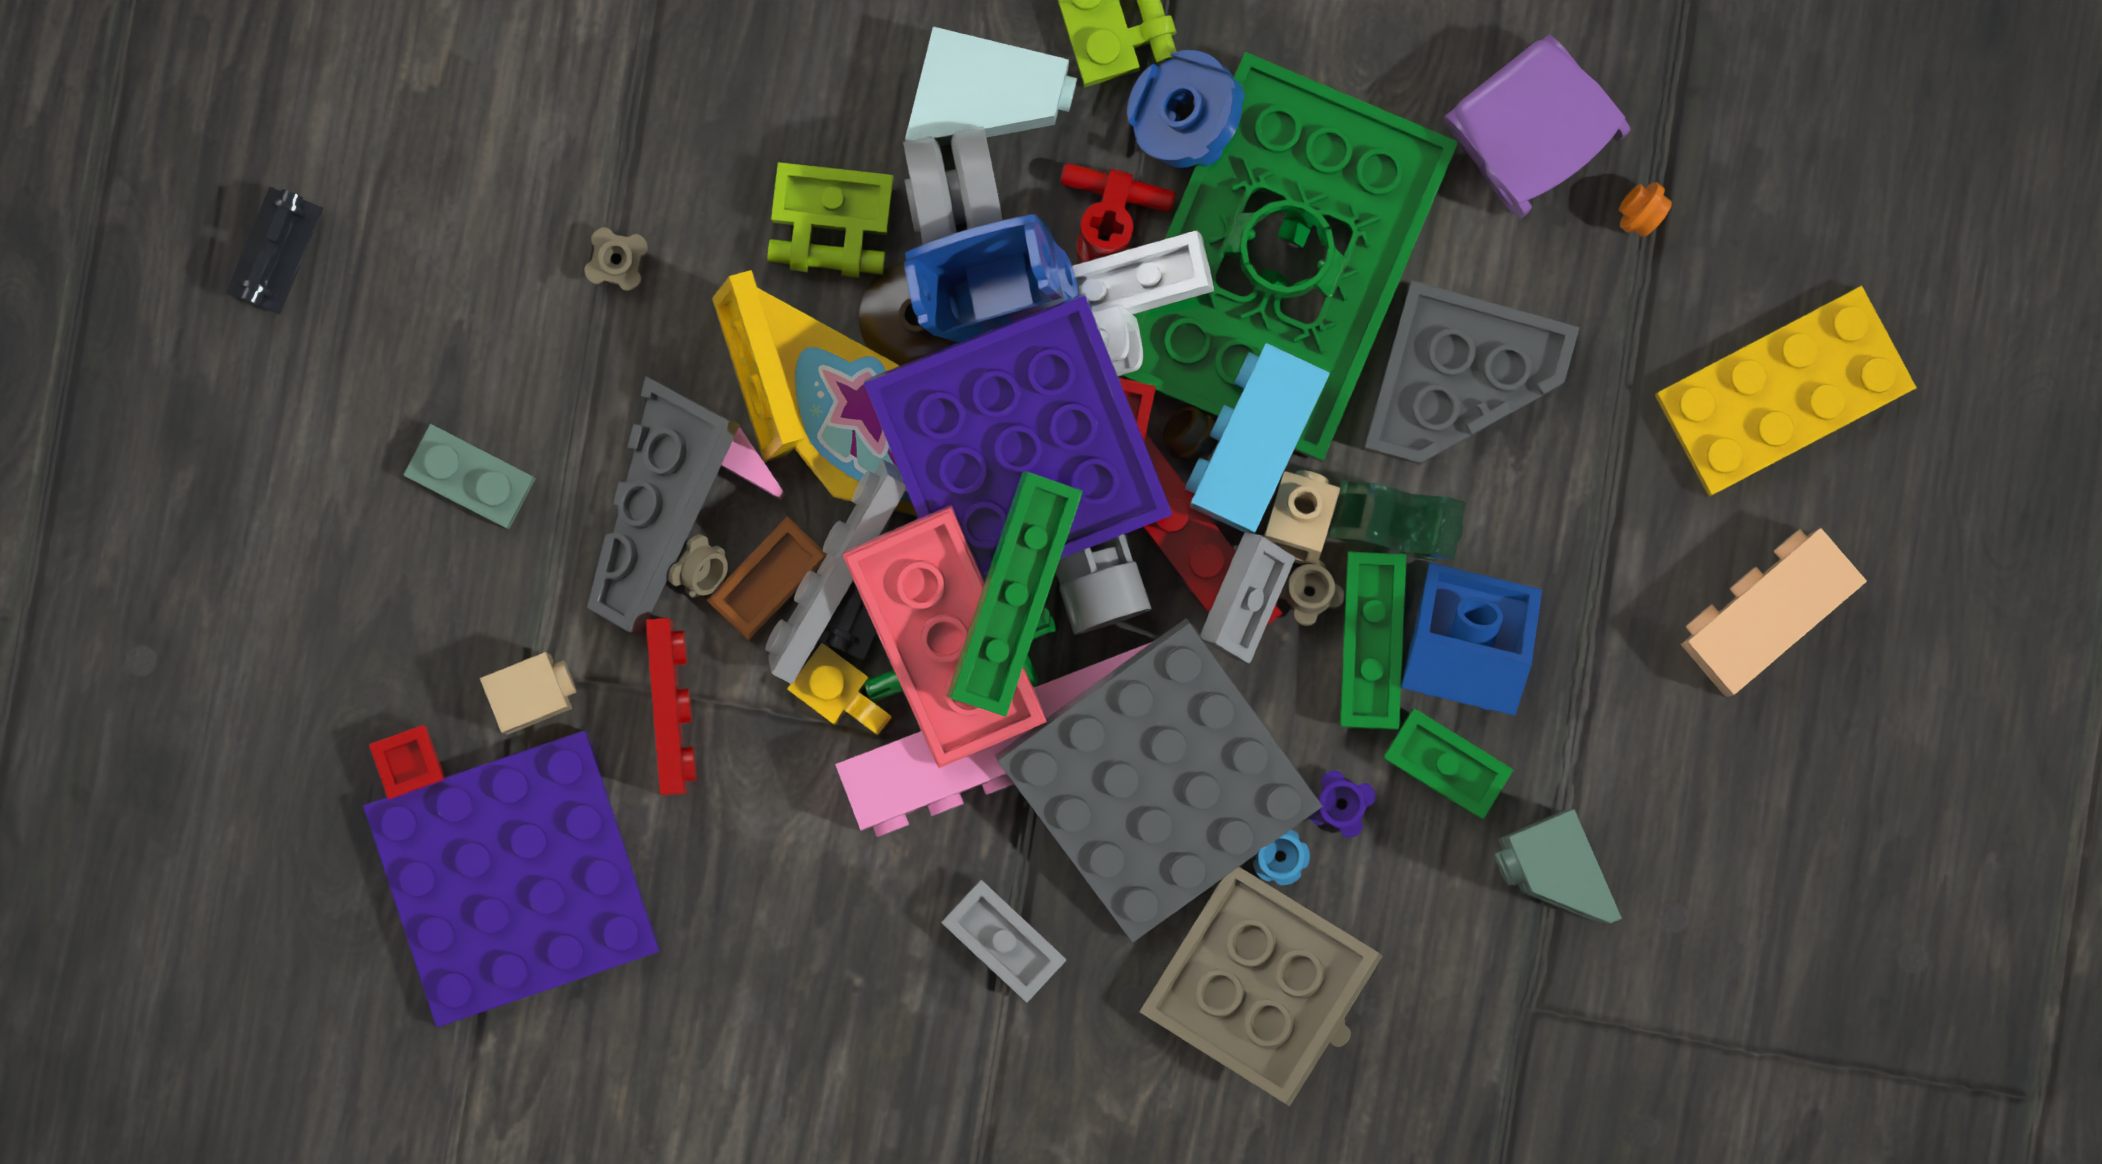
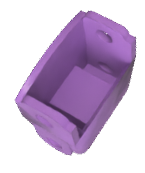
M1550 34L1534 42L1463 98L1453 110L1444 116L1447 127L1472 158L1484 180L1511 213L1513 212L1518 219H1522L1532 209L1528 200L1551 190L1571 177L1593 159L1611 138L1619 142L1631 130L1625 120V116L1600 85L1580 68L1561 43Z

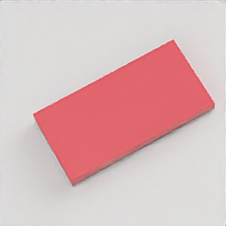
M952 505L843 551L842 556L938 768L1047 722V717L1024 666L1006 717L946 696L985 584L983 574Z

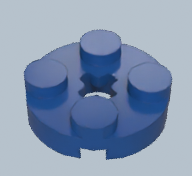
M1180 50L1170 54L1174 57L1173 59L1165 61L1159 67L1153 63L1140 75L1129 97L1127 106L1128 122L1134 127L1135 137L1137 138L1136 142L1140 148L1158 162L1179 168L1190 167L1196 164L1199 166H1209L1220 158L1223 148L1231 140L1238 127L1242 113V103L1245 97L1244 89L1234 79L1230 71L1214 57L1201 51ZM1190 96H1194L1193 104L1195 108L1192 114L1185 120L1180 121L1181 117L1174 113L1175 107L1178 103L1186 104Z

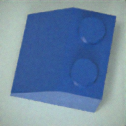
M1429 562L1408 647L1401 688L1515 716L1532 665L1542 589Z

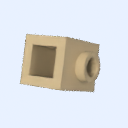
M1298 470L1295 474L1284 471L1263 536L1296 557L1294 562L1301 565L1317 564L1340 491L1339 487L1329 485L1326 477L1306 470Z

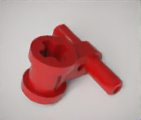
M1066 163L1060 178L1062 185L1103 196L1102 202L1090 206L1082 216L1080 234L1076 243V256L1079 262L1084 263L1128 250V243L1133 231V221L1125 209L1126 202L1169 213L1172 211L1175 201V191L1132 180L1134 174L1111 168L1110 173H1105ZM1106 235L1110 238L1109 241H1103L1099 239V236Z

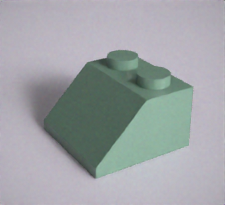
M1575 809L1561 811L1498 838L1502 851L1495 853L1494 856L1508 886L1518 884L1520 891L1524 894L1597 923H1613L1622 919Z

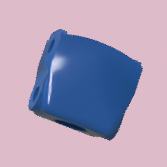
M1035 214L968 229L905 252V273L912 307L918 317L919 325L934 336L952 341L962 342L1078 296L1077 280L1068 255L1057 245L1049 227Z

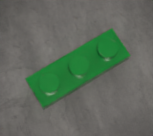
M1347 552L1339 727L1399 729L1406 554Z

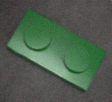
M1415 708L1411 710L1382 758L1481 820L1485 818L1514 770Z

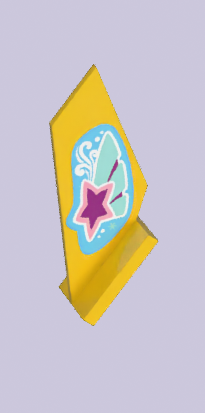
M752 270L729 276L712 300L763 462L786 457L795 449L834 498L852 501L853 493L860 479L867 471L875 473L883 459L897 466L865 388L864 380L899 367V365L757 288ZM906 489L894 511L917 516Z

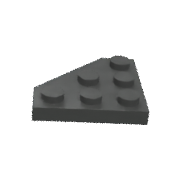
M1411 280L1364 450L1420 465L1562 386L1566 379L1580 327Z

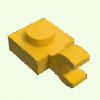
M821 643L799 672L793 684H790L787 688L834 725L847 712L879 736L892 718L887 712L860 693L865 687V680L870 678L823 643Z

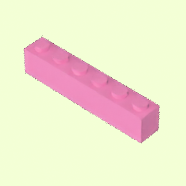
M1151 643L1034 687L1046 717L1051 716ZM1031 729L941 768H938L922 731L835 765L860 830L864 831L873 827L876 837H880L908 826L909 822L906 814L927 806L931 816L964 804L960 793L982 785L985 794L988 795L1014 785L1013 781L998 763L995 755Z

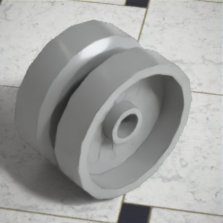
M983 126L954 132L950 141L955 169L945 171L940 145L932 136L903 142L910 176L909 179H904L914 231L921 232L923 245L957 233L955 225L966 223L968 230L1003 221Z

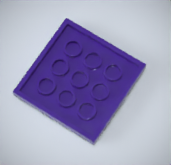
M1085 293L864 380L865 388L918 518L920 519L952 505L985 581L1023 471L1083 491L1060 559L1172 515L1162 485Z
M585 730L448 776L443 781L390 800L384 798L363 805L436 1028L661 952L588 733Z

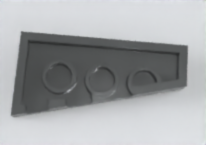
M645 376L641 396L647 398L641 425L633 424L627 447L634 450L626 483L619 481L613 503L618 505V517L614 533L605 535L587 606L588 609L624 630L638 635L642 634L646 626V620L649 619L668 579L669 570L675 564L740 426V424Z

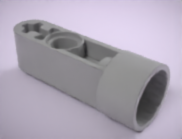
M1124 534L1059 560L1056 569L1060 583L1058 588L1074 635L1101 629L1151 610L1137 564L1133 562Z

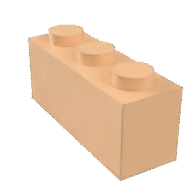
M1822 528L1813 531L1808 536L1801 529L1797 530L1773 551L1780 558L1778 562L1764 574L1757 567H1754L1730 588L1736 598L1720 611L1711 604L1685 626L1692 635L1680 645L1725 697L1735 695L1867 582Z

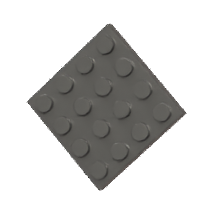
M1187 618L1047 718V722L1034 727L995 755L998 763L1132 943L1259 852V849L1270 845L1323 807Z

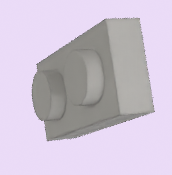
M1245 531L1213 607L1208 614L1200 638L1232 659L1250 664L1296 557L1263 536Z
M982 880L941 922L1026 1003L1067 960Z

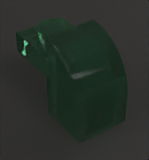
M1342 480L1330 537L1393 554H1406L1407 557L1431 561H1437V558L1454 560L1457 545L1463 532L1462 522L1467 502L1451 497L1412 494L1378 483Z

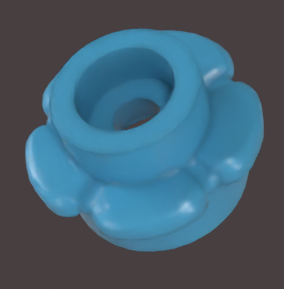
M1291 829L1270 845L1260 848L1256 854L1253 866L1257 875L1268 882L1275 880L1279 885H1289L1297 881L1301 876L1300 871L1302 868L1304 869L1308 866L1310 860L1309 849L1305 843L1300 842L1298 833ZM1277 851L1285 852V861L1278 862L1275 859Z

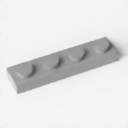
M883 459L875 473L867 471L862 476L852 496V502L856 506L847 522L843 523L839 520L833 526L823 546V552L827 553L826 558L817 573L809 570L803 577L795 593L794 601L799 604L788 622L781 619L769 636L765 650L770 652L768 658L771 673L790 684H793L853 581L842 556L843 551L878 537L906 490L898 467Z

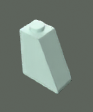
M933 27L905 141L932 136L940 146L951 144L950 141L954 132L983 126L987 138L1055 125L1058 110L1069 112L1076 87L1077 78L1067 76L1069 59Z

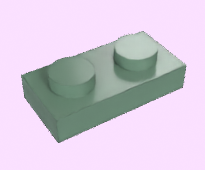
M432 424L429 425L404 473L405 477L508 530L536 479Z

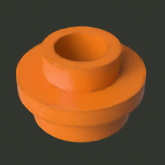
M1653 182L1646 188L1642 184L1635 186L1619 206V212L1623 214L1620 227L1627 233L1635 231L1641 237L1649 235L1662 222L1671 208L1672 201L1664 196L1665 188L1658 182Z

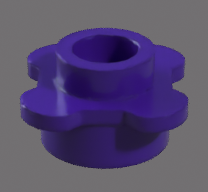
M1333 770L1325 773L1321 778L1323 789L1318 798L1323 807L1310 815L1309 818L1316 825L1327 823L1338 828L1344 837L1352 838L1359 835L1363 829L1361 819L1365 809L1375 801L1374 789L1367 783L1356 785L1345 780L1343 774L1339 771ZM1340 798L1345 799L1348 803L1347 808L1344 810H1340L1336 806V802Z

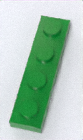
M1027 471L1022 472L946 695L947 697L1005 717L1007 716L1083 493L1082 490Z

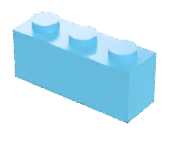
M1267 343L1260 357L1249 352L1234 383L1244 388L1236 408L1233 409L1224 404L1210 433V437L1220 441L1212 459L1209 462L1199 457L1186 484L1185 489L1195 494L1189 507L1244 533L1246 531L1254 534L1330 373Z

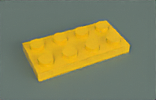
M1860 286L1655 394V397L1710 497L1909 393L1917 387L1865 290Z

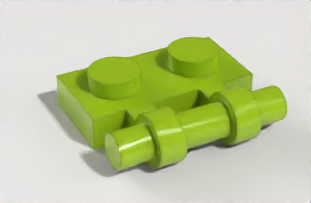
M1057 0L1084 88L1139 71L1140 66L1135 54V48L1150 44L1156 63H1163L1173 59L1174 57L1170 54L1177 52L1172 38L1177 33L1172 16H1165L1161 0H1137L1143 23L1132 28H1127L1119 0Z
M778 162L771 220L772 223L794 225L792 241L769 240L767 262L790 264V270L808 272V267L842 270L841 275L846 277L859 278L860 272L883 275L885 252L864 250L863 240L864 233L888 234L894 182L893 175ZM812 228L846 231L844 247L811 244Z

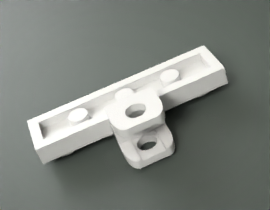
M1197 230L1072 266L1077 280L1078 295L1086 294L1118 376L1138 370L1143 360V347L1137 318L1132 314L1214 291L1204 239Z

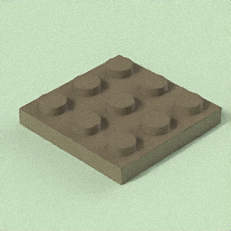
M1238 867L1222 878L1144 1003L1140 1013L1290 1106L1383 956Z

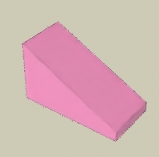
M739 427L721 467L782 500L785 493Z

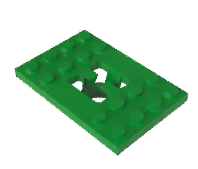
M1244 52L1234 79L1243 87L1245 95L1238 127L1231 140L1223 148L1222 155L1215 163L1209 166L1196 165L1165 239L1196 230L1203 236L1214 291L1133 314L1137 318L1140 331L1143 360L1138 370L1119 375V377L1156 386V393L1187 406L1193 405L1200 411L1211 413L1213 417L1218 418L1224 404L1233 409L1236 408L1244 391L1243 387L1234 383L1248 353L1251 352L1260 357L1265 344L1272 345L1330 373L1293 450L1323 462L1458 141ZM1255 191H1264L1282 199V201L1271 202L1255 213H1243L1249 197ZM1286 212L1277 238L1301 248L1304 247L1313 224L1317 227V233L1322 246H1325L1326 255L1325 260L1318 261L1317 267L1320 271L1312 279L1308 278L1295 283L1291 287H1287L1289 279L1279 272L1263 269L1259 276L1253 266L1250 265L1246 247L1247 240H1252L1255 237L1253 228L1256 223L1271 214ZM1324 218L1345 225L1350 230L1351 239L1344 256L1335 248L1332 230H1328L1329 225ZM1224 256L1240 257L1242 271L1254 286V290L1248 296H1238L1217 285L1215 277ZM1314 288L1325 298L1318 318L1309 324L1284 315L1280 310L1282 298L1302 296Z

